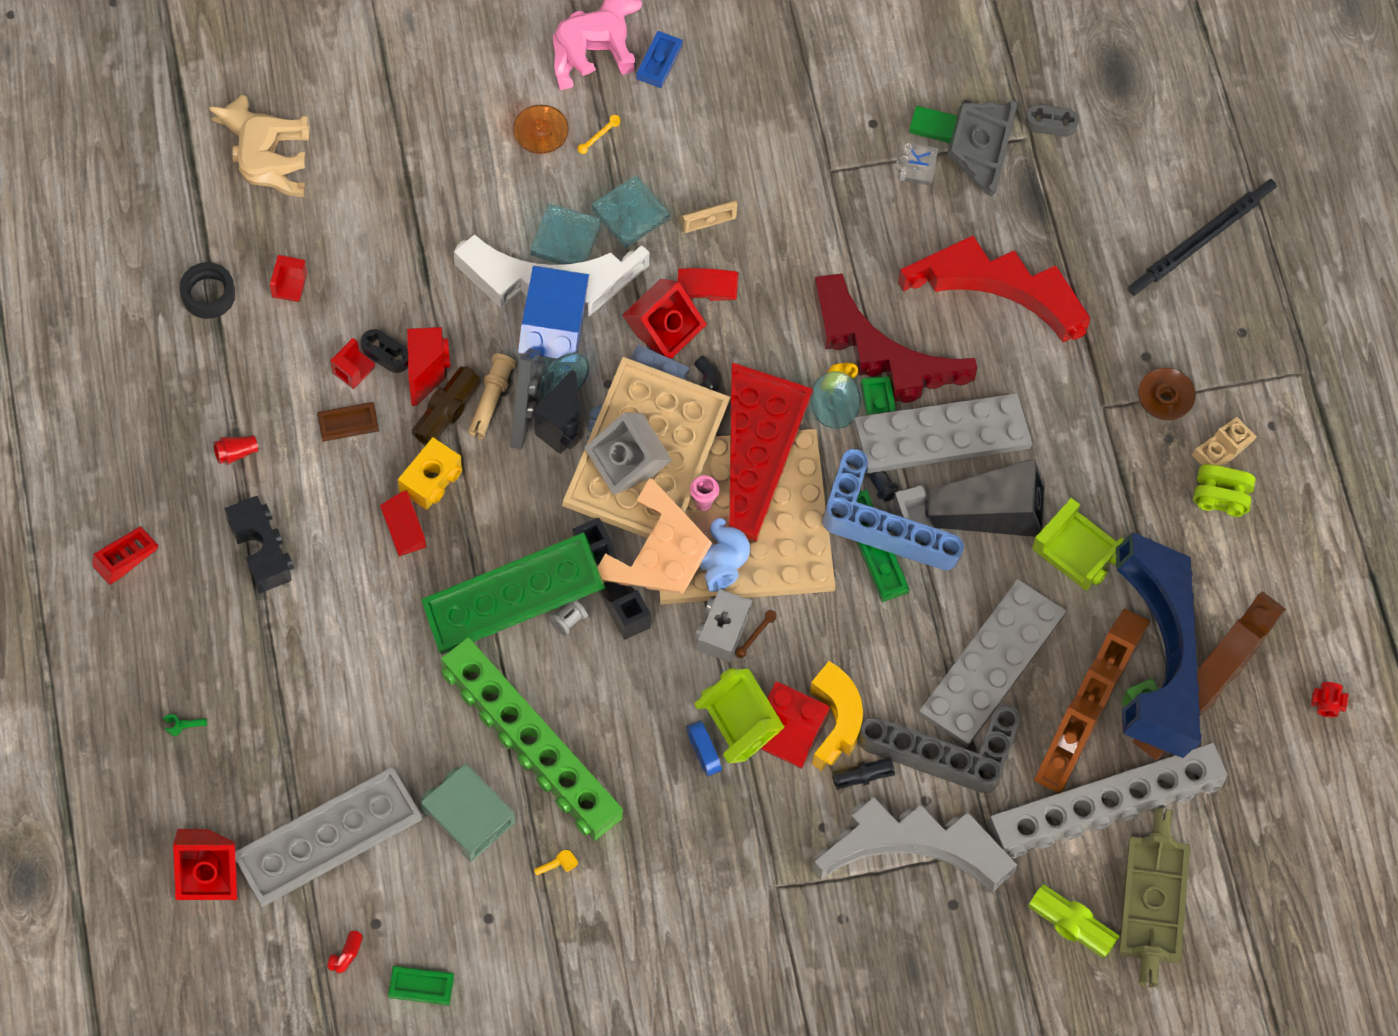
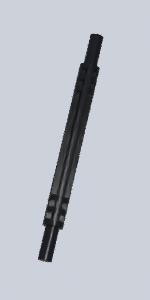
M1269 179L1253 192H1247L1192 236L1147 268L1143 276L1128 286L1130 294L1135 296L1152 282L1161 280L1162 277L1174 270L1205 244L1250 212L1251 209L1258 206L1259 201L1277 187L1274 180Z

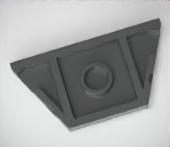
M1015 101L995 105V102H985L981 105L964 103L958 109L947 155L989 196H992L997 189L1018 104Z
M530 347L524 353V356L520 357L511 448L522 450L529 420L534 415L535 401L538 402L540 399L542 385L538 384V379H541L544 370V362L540 361L541 349Z

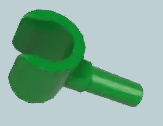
M168 714L163 718L165 723L176 722L172 728L164 729L171 736H177L183 729L190 727L207 726L206 718L179 720L174 714Z

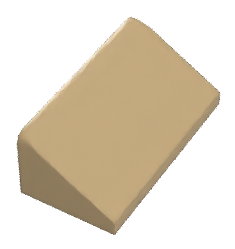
M727 201L678 215L683 232L688 233L736 219L737 202Z

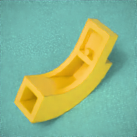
M828 661L814 678L810 688L811 695L830 706L836 722L833 731L813 756L812 765L820 771H823L827 764L832 766L838 760L842 751L850 756L857 744L863 719L862 701L855 684L843 670L831 661Z

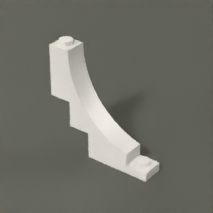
M474 234L471 238L461 241L456 246L454 262L455 266L500 308L521 291L527 296L533 266L590 274L584 314L589 317L649 267L650 252L641 245L637 250L629 251L623 257L622 262L612 253L581 263L566 265L537 264L503 254L484 243Z

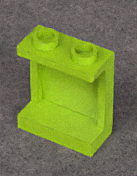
M1070 498L1035 537L1032 550L1085 591H1088L1093 584L1098 586L1104 580L1108 573L1105 570L1111 564L1116 566V547L1125 539L1121 537L1118 541L1114 540L1078 512L1080 504Z
M730 668L720 675V681L701 692L702 697L694 703L697 709L708 710L728 743L729 748L723 753L728 764L746 762L784 728V725L749 668Z

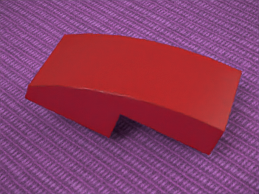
M707 268L678 269L677 281H679L689 298H707L710 301L737 300L739 277L737 271Z

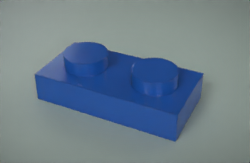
M657 31L636 73V79L662 88L683 46V40Z

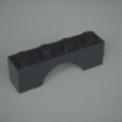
M599 517L572 529L573 537L583 532L585 533L597 566L605 554L617 559L612 541ZM603 582L605 588L598 592L624 640L651 628V613L638 590H635L631 585L626 586L615 582Z

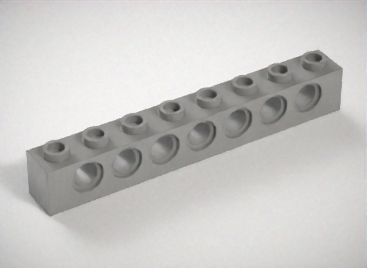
M1214 743L1193 749L1184 758L1175 755L992 815L988 828L994 841L1011 858H1017L1026 854L1028 849L1037 846L1038 849H1044L1052 846L1055 840L1064 837L1067 840L1075 839L1081 836L1083 831L1092 828L1095 831L1102 830L1110 826L1113 821L1119 819L1129 821L1136 818L1140 812L1146 810L1153 812L1155 808H1165L1167 803L1176 800L1178 803H1183L1191 800L1195 796L1194 794L1203 791L1206 794L1214 793L1222 788L1228 774ZM1185 772H1194L1199 779L1191 780L1186 776ZM1161 780L1166 781L1170 784L1171 788L1163 789L1157 782ZM1130 790H1138L1144 797L1135 798L1130 794ZM1110 799L1116 806L1112 808L1106 807L1102 800ZM1082 808L1086 810L1088 816H1078L1074 809ZM1054 817L1058 819L1060 825L1052 826L1047 823L1046 818ZM1026 826L1032 831V834L1023 835L1018 831V827Z

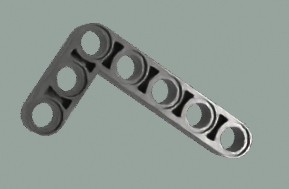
M1004 705L997 708L993 714L979 754L875 717L868 718L862 723L858 741L860 747L868 753L882 758L890 757L893 762L980 793H990L998 785L1019 725L1020 716L1019 712L1012 706ZM1006 719L1010 721L1012 726L1003 727L998 721ZM875 731L880 737L878 739H870L866 733ZM903 741L908 745V748L899 749L894 743ZM997 745L1003 752L993 753L990 751L989 746ZM926 751L933 752L936 758L927 759L922 753ZM958 761L963 763L965 768L958 770L953 768L950 763ZM983 771L989 772L993 778L990 780L983 779L979 773Z

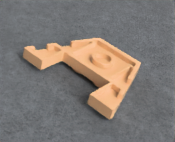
M649 478L636 501L642 506L660 514L661 517L631 567L605 554L598 565V569L603 582H615L619 585H634L652 590L683 594L711 547L712 542L653 479Z

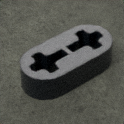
M377 329L368 330L362 335L361 348L368 358L393 373H400L408 368V349L404 345ZM376 340H379V347L373 345L371 348L369 347V341L374 343ZM402 355V361L396 360L392 362V356L398 357Z

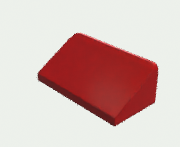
M407 490L400 492L380 505L398 556L426 548V540Z

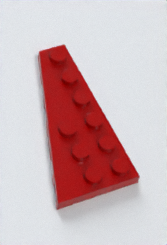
M732 362L729 527L737 528L748 539L757 541L812 397L813 388Z

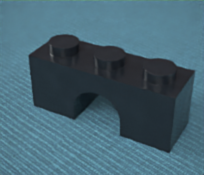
M254 496L224 508L227 521L237 544L254 540L263 545L257 553L246 557L249 572L259 594L292 581L290 570L294 569L289 553L283 554L280 545L283 544L278 529H272L269 521L273 519L267 504L261 505L258 496Z

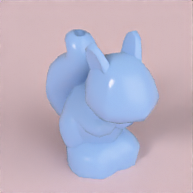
M717 518L711 523L710 532L718 544L711 545L699 566L700 569L707 570L705 580L709 592H718L719 589L723 590L733 584L739 577L737 569L747 561L750 554V543L745 534L737 528L725 527L726 521L722 518Z

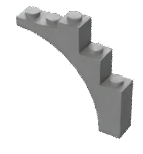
M873 797L867 803L862 801L851 811V828L846 829L837 838L838 843L832 848L825 847L814 857L813 867L815 875L822 880L838 868L861 858L886 853H910L932 857L954 865L974 877L993 893L1014 875L1017 864L968 812L961 818L955 816L944 827L945 831L922 805L918 806L914 811L911 808L906 810L898 818V823Z

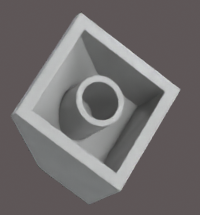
M624 412L584 447L613 495H617L652 478L672 461L643 413Z

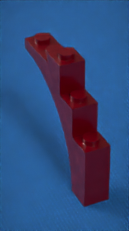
M843 273L815 277L813 292L825 350H843L853 346L859 376L867 375L874 377L887 372V376H890L894 402L911 403L921 399L923 388L926 387L928 389H937L943 385H966L971 381H975L977 372L975 358L949 359L929 356L910 350L890 340L873 327L859 311L848 292Z

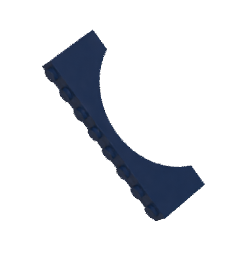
M1132 532L1116 547V568L1142 596L1155 617L1165 646L1166 670L1159 690L1138 694L1122 709V732L1134 739L1184 758L1199 746L1202 738L1200 732L1199 686L1197 681L1198 663L1196 661L1191 557Z

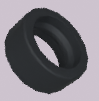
M203 262L190 267L184 273L180 281V294L186 310L192 315L203 319H212L224 315L232 307L235 300V287L229 271L222 265L213 262ZM203 279L219 280L224 285L223 295L212 302L196 301L191 295V289L197 282Z

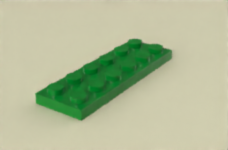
M583 532L425 597L421 601L438 651L443 655L450 652L468 637L472 642H475L602 590L605 586L587 536Z

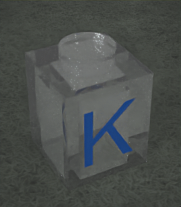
M905 143L904 153L898 152L895 168L900 169L899 180L932 186L938 148Z

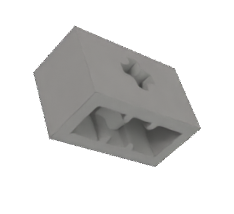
M721 589L718 590L715 598L710 597L705 609V614L708 617L705 624L699 623L694 639L698 640L697 651L731 663L750 616L752 600ZM722 622H723V623H726V624L723 625L722 628L719 627Z

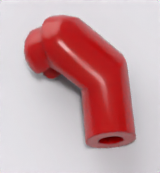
M350 931L341 956L336 954L330 955L327 968L331 971H336L337 974L345 972L358 954L363 935L358 931Z

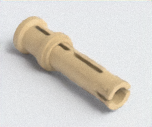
M493 354L491 359L493 365L489 374L484 377L485 389L467 431L472 437L479 433L478 439L485 438V433L500 394L505 392L509 386L507 380L511 370L515 369L517 363L513 358L504 354Z

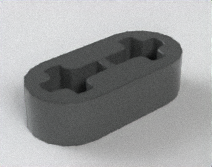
M1042 104L1031 106L1027 111L1025 119L1026 126L1033 132L1063 137L1073 135L1079 121L1078 115L1071 109ZM1036 115L1041 116V122L1036 121ZM1063 119L1068 120V126L1063 125Z

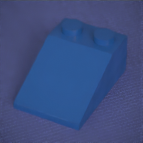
M540 266L532 267L518 353H525L531 347L541 349L540 356L570 361H575L578 358L590 274Z

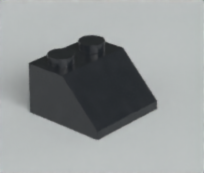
M573 370L534 408L535 435L559 454L566 448L571 449L580 438L577 373Z

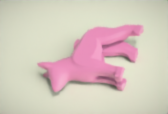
M604 0L600 10L589 13L577 11L571 14L568 19L559 23L553 35L555 52L554 71L559 90L574 86L572 79L569 77V72L573 67L582 76L596 70L594 64L588 62L585 57L586 49L610 50L622 75L634 72L635 58L632 53H629L625 43L627 26L624 17L641 9L642 2L640 0Z

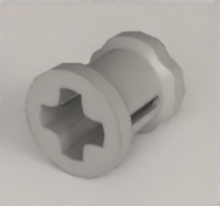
M575 600L566 604L556 614L551 613L549 620L559 633L566 636L569 634V629L580 619L585 620L588 614L584 607Z

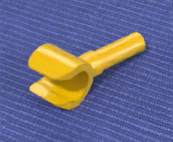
M563 850L556 856V859L534 868L536 875H539L561 865L565 872H568L578 865V861L571 851Z

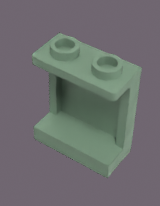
M466 763L459 769L457 767L452 769L438 788L432 787L422 797V812L426 816L430 815L462 848L463 855L470 862L476 859L515 824V813Z

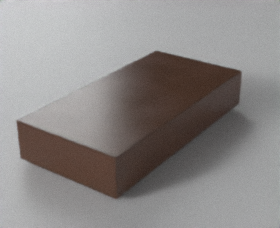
M374 402L317 412L322 442L379 432Z

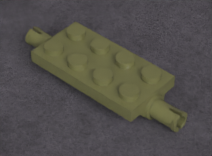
M1155 808L1153 810V829L1149 837L1138 838L1130 836L1128 840L1118 955L1141 959L1138 984L1146 987L1149 976V988L1158 986L1159 962L1179 964L1182 953L1190 845L1177 843L1173 840V836L1170 835L1173 811L1167 808L1164 814L1163 808Z

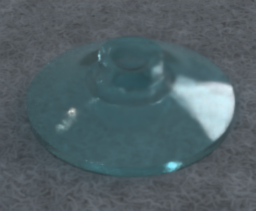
M575 352L557 358L549 365L541 378L540 392L545 398L571 370L577 373V387L579 391L588 377V360L582 354Z
M828 372L820 376L812 387L813 391L810 397L814 416L822 425L828 428L840 429L847 427L853 422L854 417H857L861 406L860 392L856 383L851 377L842 372ZM829 397L832 398V405H830Z

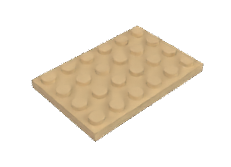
M622 357L587 444L624 412L643 413L672 459L651 479L685 513L692 497L690 492L691 483L702 472L730 397ZM584 449L564 497L563 507L595 519L599 517L603 522L645 538L650 536L661 517L660 514L642 506L636 501L648 480L617 495H613L589 454Z

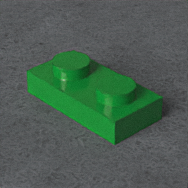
M890 376L861 379L860 386L866 415L896 411Z

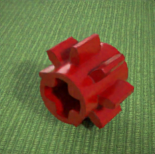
M1323 682L1320 689L1314 688L1311 706L1317 707V714L1323 717L1335 718L1339 716L1340 711L1346 712L1349 694L1342 693L1343 686L1338 683Z

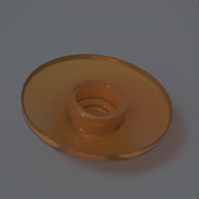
M533 105L524 109L518 114L513 125V133L517 143L526 151L536 154H546L560 148L566 141L569 131L568 122L563 113L549 105ZM543 132L545 135H537V133Z

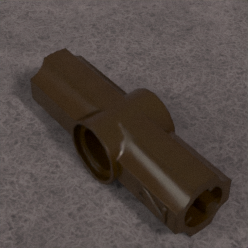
M460 366L445 387L437 389L432 395L426 412L411 430L412 435L420 443L426 446L432 437L438 440L447 426L454 424L460 418L466 401L481 383V378L474 370L467 366Z

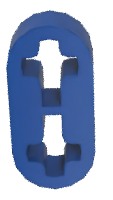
M699 720L686 725L689 740L705 775L708 777L721 772L720 760L702 721Z

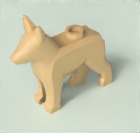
M240 95L225 108L209 107L210 111L216 115L211 120L225 125L239 137V146H233V162L239 163V172L242 178L253 185L273 187L286 195L305 196V182L290 181L285 175L305 168V152H299L296 156L285 157L274 152L279 141L309 140L310 126L308 124V116L289 120L268 114L249 112L248 99L244 95Z

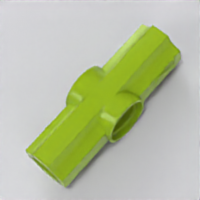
M1044 884L1038 889L1028 905L1030 909L1052 923L1055 930L1062 937L1072 942H1080L1103 959L1109 954L1120 937L1094 919L1092 912L1084 905L1076 901L1069 902Z

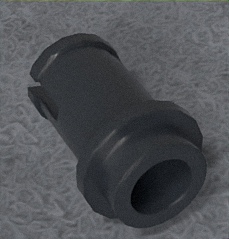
M885 471L866 474L878 491L877 496L879 499H883L884 502L894 499L895 492H898V485L892 483Z

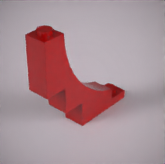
M970 236L900 269L898 284L903 292L910 288L917 289L928 280L935 292L974 290L995 294L1010 299L1035 313L1056 333L1062 343L1070 339L1077 340L1081 338L1088 329L1090 317L1056 265L1031 276L1015 250L990 261L974 236Z

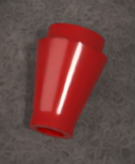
M254 435L220 437L219 441L213 442L218 464L225 463L229 465L245 456L258 452V444Z

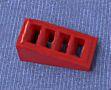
M139 526L95 552L92 565L110 585L155 552L159 545ZM136 539L143 545L142 549L134 543ZM126 547H128L133 552L132 555L128 553V551L125 549ZM117 554L123 559L122 561L117 559Z

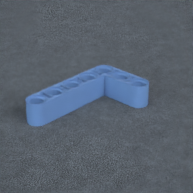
M858 449L846 451L839 464L822 517L823 527L830 533L941 570H951L956 567L964 551V544L960 537L856 502L868 465V459ZM848 465H853L857 469H852ZM840 489H845L849 491V493H844ZM832 513H838L842 518L835 517ZM860 522H865L870 527H865ZM888 531L894 532L898 536H892L888 533ZM916 541L923 542L925 546L918 544ZM944 550L951 551L953 555L945 553Z

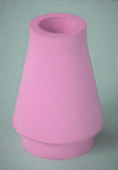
M699 476L691 483L690 492L697 509L701 511L709 510L719 494V485L710 476Z

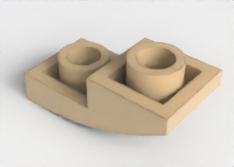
M1236 417L1219 428L1215 436L1197 447L1192 456L1201 465L1212 464L1223 467L1249 446L1257 436Z

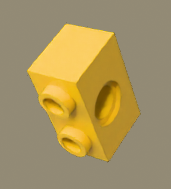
M432 437L398 478L399 492L407 490L410 500L428 510L433 503L437 504L441 500L446 486L450 482L454 483L461 475V455ZM431 472L439 474L435 478L426 477Z

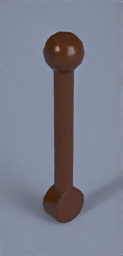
M768 610L765 613L763 622L744 645L736 648L735 655L738 658L745 657L746 650L764 628L776 620L775 611Z

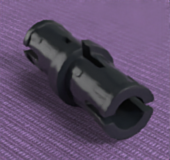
M887 757L875 762H858L857 766L832 771V779L836 790L858 784L863 786L869 785L870 781L895 776L891 758Z

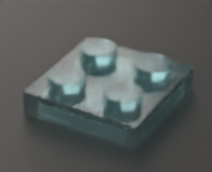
M637 175L592 203V211L625 249L670 219V213Z
M548 204L530 249V255L561 265L588 261L601 227V219Z

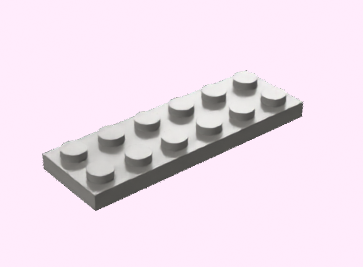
M1017 393L854 417L852 422L859 449L868 459L866 474L1026 450L1032 446Z
M1017 579L919 710L918 715L968 748L1064 618L1066 610Z
M391 767L237 850L236 864L262 908L423 820L422 815L395 769Z

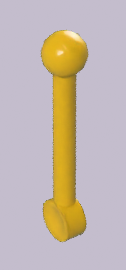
M612 115L607 125L585 144H579L577 147L578 152L586 154L588 148L611 127L620 125V117Z

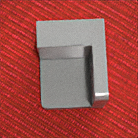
M923 485L895 492L893 507L897 516L930 526L929 517H926L925 514L926 493Z

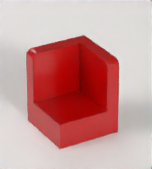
M282 255L277 256L270 281L272 298L294 302L300 301L308 274L306 260Z
M354 338L330 360L332 373L353 390L375 368V363L359 351L358 341Z

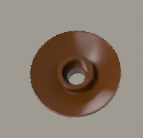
M1158 368L1149 372L1142 379L1138 389V397L1142 407L1150 415L1162 420H1175L1185 416L1192 409L1196 397L1195 388L1191 380L1184 373L1172 368ZM1161 396L1169 397L1170 401L1163 400Z

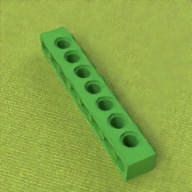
M469 637L441 658L442 671L440 672L446 682L450 685L455 684L461 690L459 694L468 706L474 705L480 712L478 715L482 722L488 728L494 727L499 733L497 736L503 746L507 749L512 748L518 754L517 760L525 770L531 769L535 773L539 786L545 792H552L557 798L555 800L557 806L563 813H570L576 819L575 825L584 836L589 834L596 841L623 819V808ZM474 672L479 677L475 680H468L465 678V675ZM491 693L498 696L494 701L483 699L485 695ZM506 715L517 717V720L512 723H507L502 719ZM526 736L536 738V741L532 744H525L521 740ZM550 757L556 762L551 766H545L541 763V760ZM564 779H571L575 784L572 787L566 788L561 786L560 782ZM583 801H591L595 804L591 809H583L579 806Z

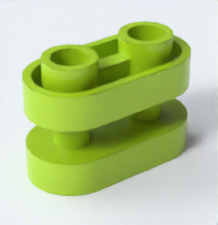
M1205 464L1199 467L1197 481L1201 485L1195 487L1193 502L1197 504L1198 508L1205 511H1223L1233 517H1241L1243 514L1250 512L1252 498L1247 494L1254 491L1256 481L1252 474L1212 464Z

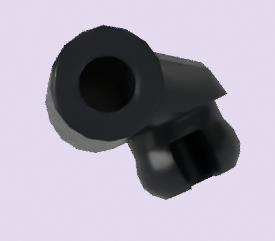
M701 356L694 363V366L703 375V383L700 386L717 392L720 384V373L705 356Z

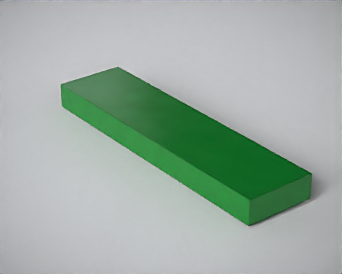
M867 489L860 491L856 502L874 508ZM860 522L863 526L870 527L867 523ZM856 541L881 602L909 594V586L895 554Z

